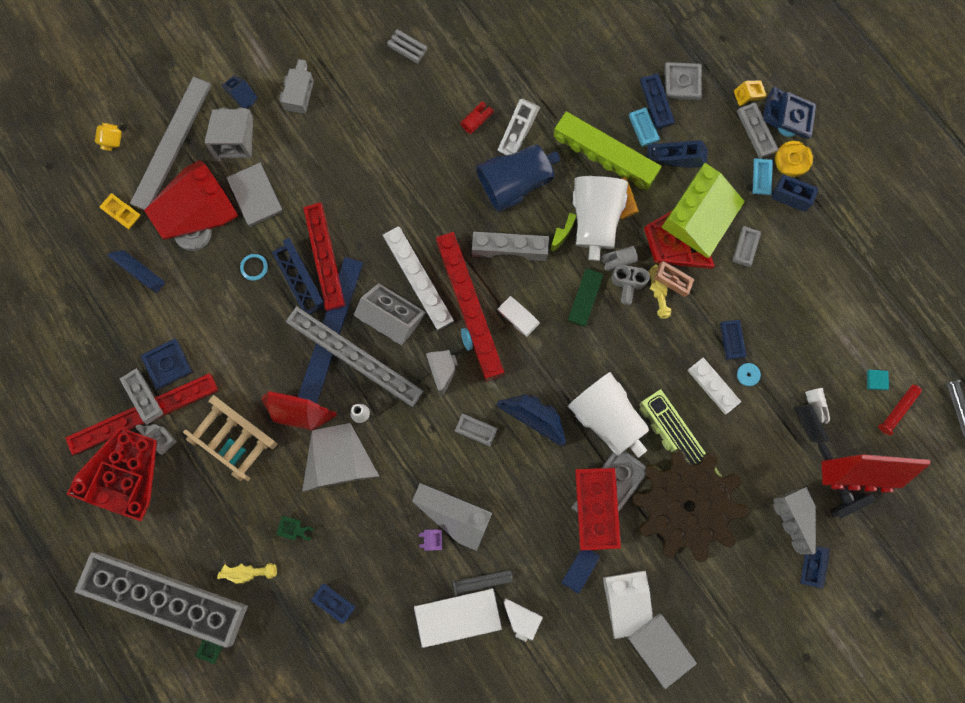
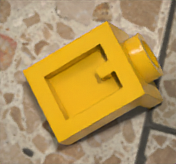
M744 81L734 90L739 106L745 105L748 101L763 100L767 97L761 81Z

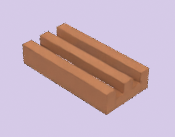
M664 261L659 263V269H657L654 279L684 297L689 295L694 279Z

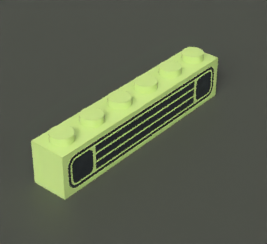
M661 389L639 404L641 414L645 418L648 417L652 423L650 424L652 430L656 434L659 433L663 439L662 444L668 451L683 450L686 454V459L692 464H697L702 460V457L706 454ZM715 467V472L717 473V475L721 476V474Z

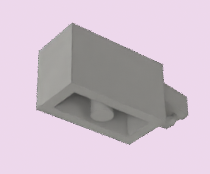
M298 59L296 69H289L288 75L284 78L285 88L284 92L280 94V102L284 110L306 114L314 80L311 73L307 71L305 60Z

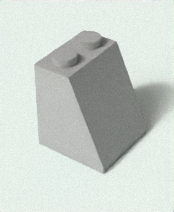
M219 108L218 110H212L205 144L214 158H251L253 116L250 110L245 108Z

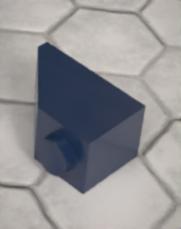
M236 75L221 85L225 92L241 108H250L255 104V100L258 99L246 81Z

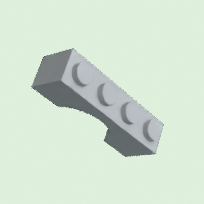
M473 232L472 256L491 258L500 254H512L522 256L527 260L547 261L549 236Z

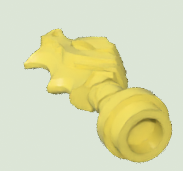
M654 265L648 271L651 278L650 289L653 290L654 297L658 299L660 309L657 311V315L660 319H666L671 317L672 313L671 308L667 307L665 300L668 287L654 279L658 269V265Z
M242 563L237 567L229 568L224 564L217 578H227V580L236 584L249 582L250 579H254V576L259 575L271 579L276 577L277 567L275 564L272 565V563H267L263 568H253L251 565L245 567Z

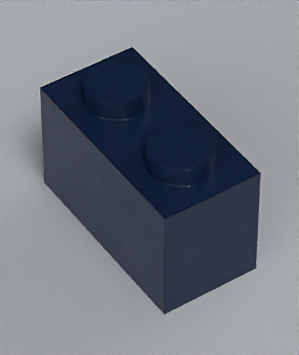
M783 174L776 183L771 199L806 212L813 205L819 188Z

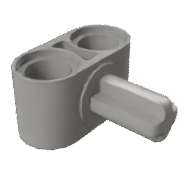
M626 265L617 266L611 277L612 282L616 286L623 287L621 303L625 305L632 304L634 289H643L650 278L647 270ZM617 273H623L625 279L618 278ZM641 276L644 282H638L635 277Z

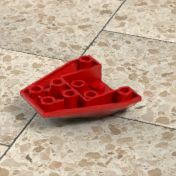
M120 427L76 474L66 495L142 522L151 499L157 440Z

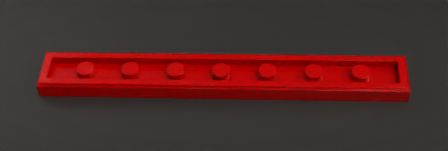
M209 373L157 396L155 399L164 413L160 417L218 392V388L212 374ZM133 407L65 437L71 455L76 456L107 442L120 427L131 431L136 429V425L143 426L145 423L136 408Z

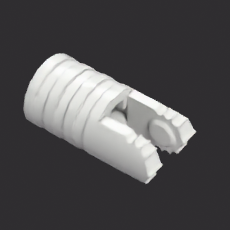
M823 388L805 392L808 405H812L820 423H828L830 416Z

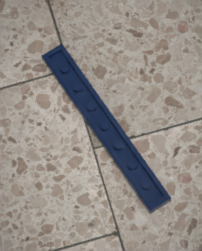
M346 257L339 273L345 307L327 311L322 323L339 335L363 267V262ZM317 343L315 344L298 398L307 399L316 404L318 403L333 357L332 353Z

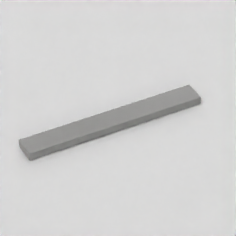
M195 77L192 78L130 202L132 206L144 210L157 197L211 88L210 83Z
M297 306L285 321L288 325L411 407H414L424 391Z

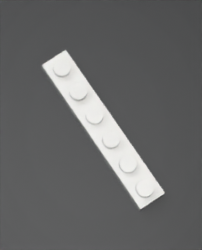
M398 226L383 234L385 241L436 330L439 331L454 323L453 318L401 228Z

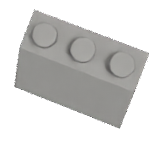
M378 283L360 298L354 316L375 328L378 332L388 336L394 342L402 345L412 335L426 312Z

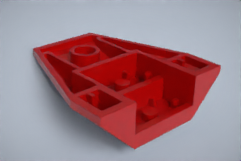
M201 160L184 168L144 209L163 240L219 227L238 217L226 194Z

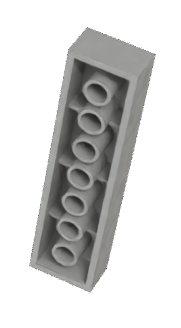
M101 552L90 553L75 589V592L226 648L234 644L248 607L239 602Z

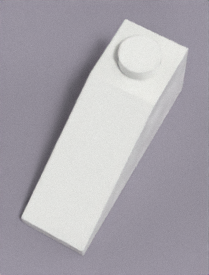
M525 99L519 100L498 151L506 155L518 152L540 109L539 106Z

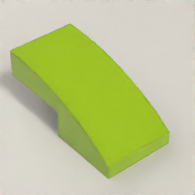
M569 213L564 230L556 229L550 251L558 249L566 240L574 225L576 214Z

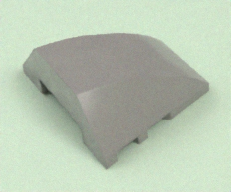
M351 423L312 430L302 492L356 480L380 477Z

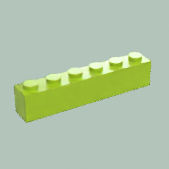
M567 111L555 127L554 137L558 142L566 143L574 151L585 154L588 159L593 162L597 161L605 169L616 172L621 178L626 177L627 180L633 182L639 189L648 191L662 167Z

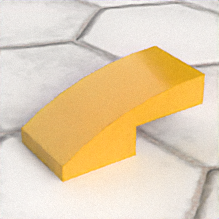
M112 193L100 205L103 211L127 229H130L141 216Z

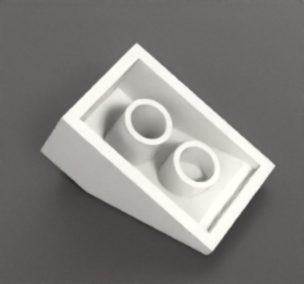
M646 571L603 577L614 639L631 636L653 619Z

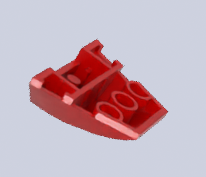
M271 391L262 396V402L275 423L312 431L336 417V412L320 407L319 404L307 399Z

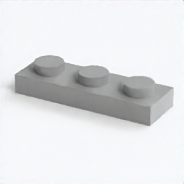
M756 103L739 108L737 113L759 158L777 153L778 148L765 121H763Z
M137 368L120 378L121 383L146 425L164 414Z

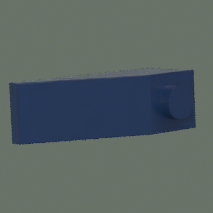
M702 140L648 145L647 158L659 165L694 168L702 167L704 163L707 164L708 149Z

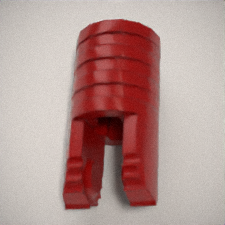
M483 101L460 122L463 129L469 134H472L494 112L492 108L488 107L480 114L486 106Z

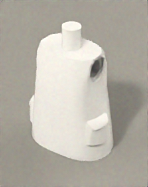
M599 176L575 178L573 205L576 208L578 222L576 245L589 248L588 260L600 261L601 249H614L617 225L627 201L628 182L623 179Z
M611 372L595 382L569 404L568 407L574 412L575 417L583 426L590 427L616 455L621 454L628 447L631 448L638 458L647 451L638 439L647 433L649 428L634 410L623 387L615 380Z

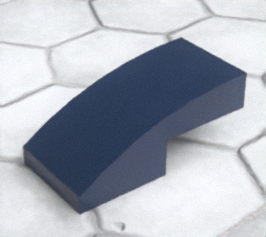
M774 86L769 93L765 105L763 121L775 128H779L782 98L785 92Z
M580 550L561 583L579 594L600 556L591 550Z

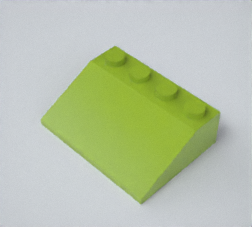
M704 163L662 225V228L709 258L745 201L720 172Z

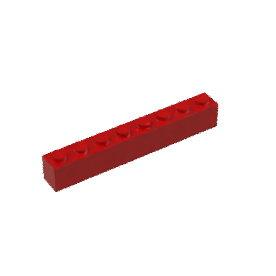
M454 232L436 237L441 258L466 328L470 333L473 348L485 382L504 376V370Z

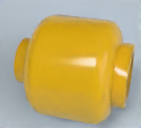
M102 122V125L97 126L95 142L101 145L100 149L112 151V148L120 146L122 132L117 129V125Z

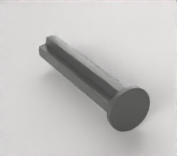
M961 380L945 383L948 386L963 436L965 437V398L960 386Z
M507 570L454 581L453 579L455 596L461 592L512 582V572Z

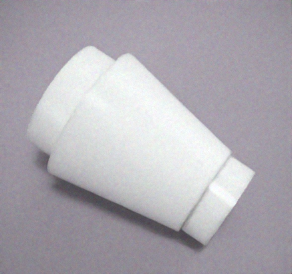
M356 404L352 407L350 415L355 422L363 423L369 418L370 411L366 405ZM359 408H361V412L359 414H355V412L358 411Z

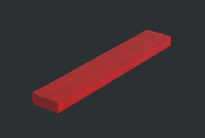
M319 202L305 206L303 209L326 311L345 307L323 204Z

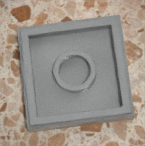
M666 62L664 78L666 98L700 100L702 97V64Z

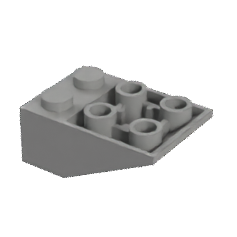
M807 488L795 489L773 499L774 510L781 516L783 528L790 534L793 540L791 543L795 551L799 552V554H815L816 506Z

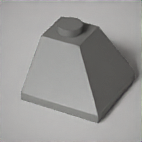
M449 350L426 354L440 397L444 396L456 372L455 366H458L455 355H451Z

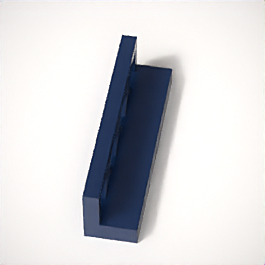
M290 238L283 240L284 246L272 251V254L301 310L311 315L324 308L325 305ZM288 251L290 255L288 262L280 260L278 255ZM290 266L297 268L296 278L288 276L287 273ZM298 282L306 285L304 294L296 291ZM306 298L314 300L316 306L306 310L304 307Z

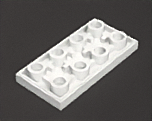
M493 589L414 606L422 648L502 630Z

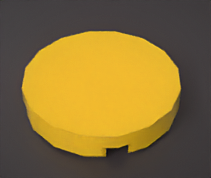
M799 141L784 143L775 155L777 169L789 177L804 175L813 163L811 150Z

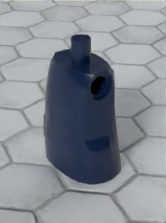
M532 145L516 153L486 160V162L476 165V172L490 202L499 213L520 204L523 197L551 182L555 177L551 165L560 162V158L556 151L545 155L539 145Z

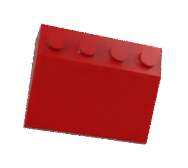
M856 455L821 461L823 485L831 486V489L835 490L848 487L849 491H859L861 488H864L865 492H877V489H881V493H893L894 489L903 488L928 467L930 460Z

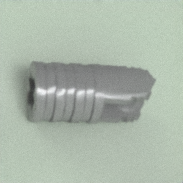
M634 246L604 254L600 257L601 261L605 263L604 268L607 271L615 269L619 265L638 262Z

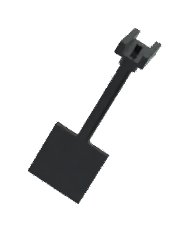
M812 405L793 407L810 442L818 444L824 461L834 459L829 448L824 443L830 440ZM844 487V489L840 490V496L844 503L829 511L832 517L838 516L839 519H842L875 502V499L869 493H861L855 497L853 492L848 490V487Z

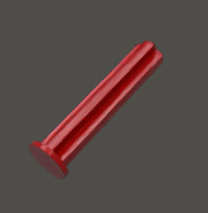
M911 385L883 424L878 425V428L883 433L891 436L894 428L921 394L922 389L918 385Z

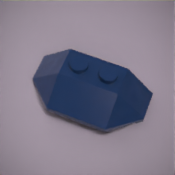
M526 394L497 402L496 407L559 446L563 447L566 441L559 414L556 413L557 410L552 406H544L539 403L540 399L534 395L528 396Z

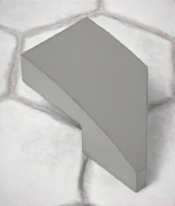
M157 424L135 426L141 435L157 440L156 451L161 455L177 442L164 427H160Z

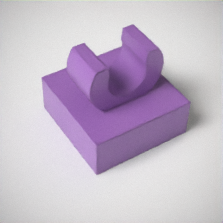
M424 530V533L419 534V537H424V544H420V548H424V550H442V530Z

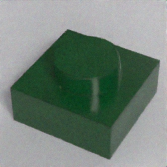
M203 639L195 657L211 664H216L223 646Z

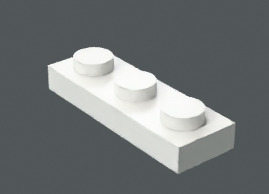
M704 357L687 370L725 415L741 403L740 399Z

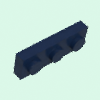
M654 74L642 77L640 84L656 130L674 125L675 121L659 75Z

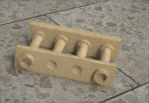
M213 395L209 400L213 404L212 411L193 434L186 429L183 433L188 436L186 440L192 445L196 446L199 444L233 470L232 475L240 481L242 479L249 481L251 478L245 472L263 449L270 447L273 450L277 443ZM225 413L229 416L226 419L227 422L208 445L199 438L218 415ZM241 425L243 433L223 457L214 451L233 426ZM254 435L259 439L256 442L258 443L239 468L235 467L229 461L245 441Z

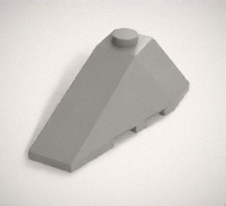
M420 483L412 502L455 541L477 551L492 513Z

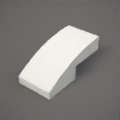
M511 296L498 308L499 313L526 337L540 324L530 312Z

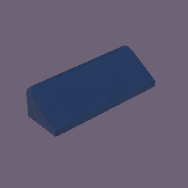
M121 250L108 254L109 258L153 292L157 293L165 284L161 278L127 252Z

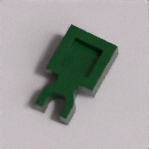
M282 515L276 535L291 540H296V536L300 535L303 539L310 541L311 537H306L304 532L305 530L313 531L314 528L310 526L300 527L301 520Z

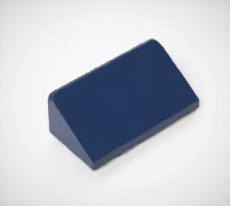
M816 546L815 554H805L800 584L824 589L830 549Z

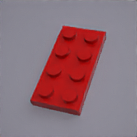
M615 468L576 469L580 550L621 549Z

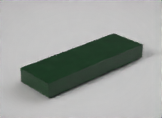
M588 268L585 269L567 321L583 327L586 326L604 274Z

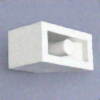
M505 598L504 605L513 631L516 632V637L527 641V639L533 640L543 617Z

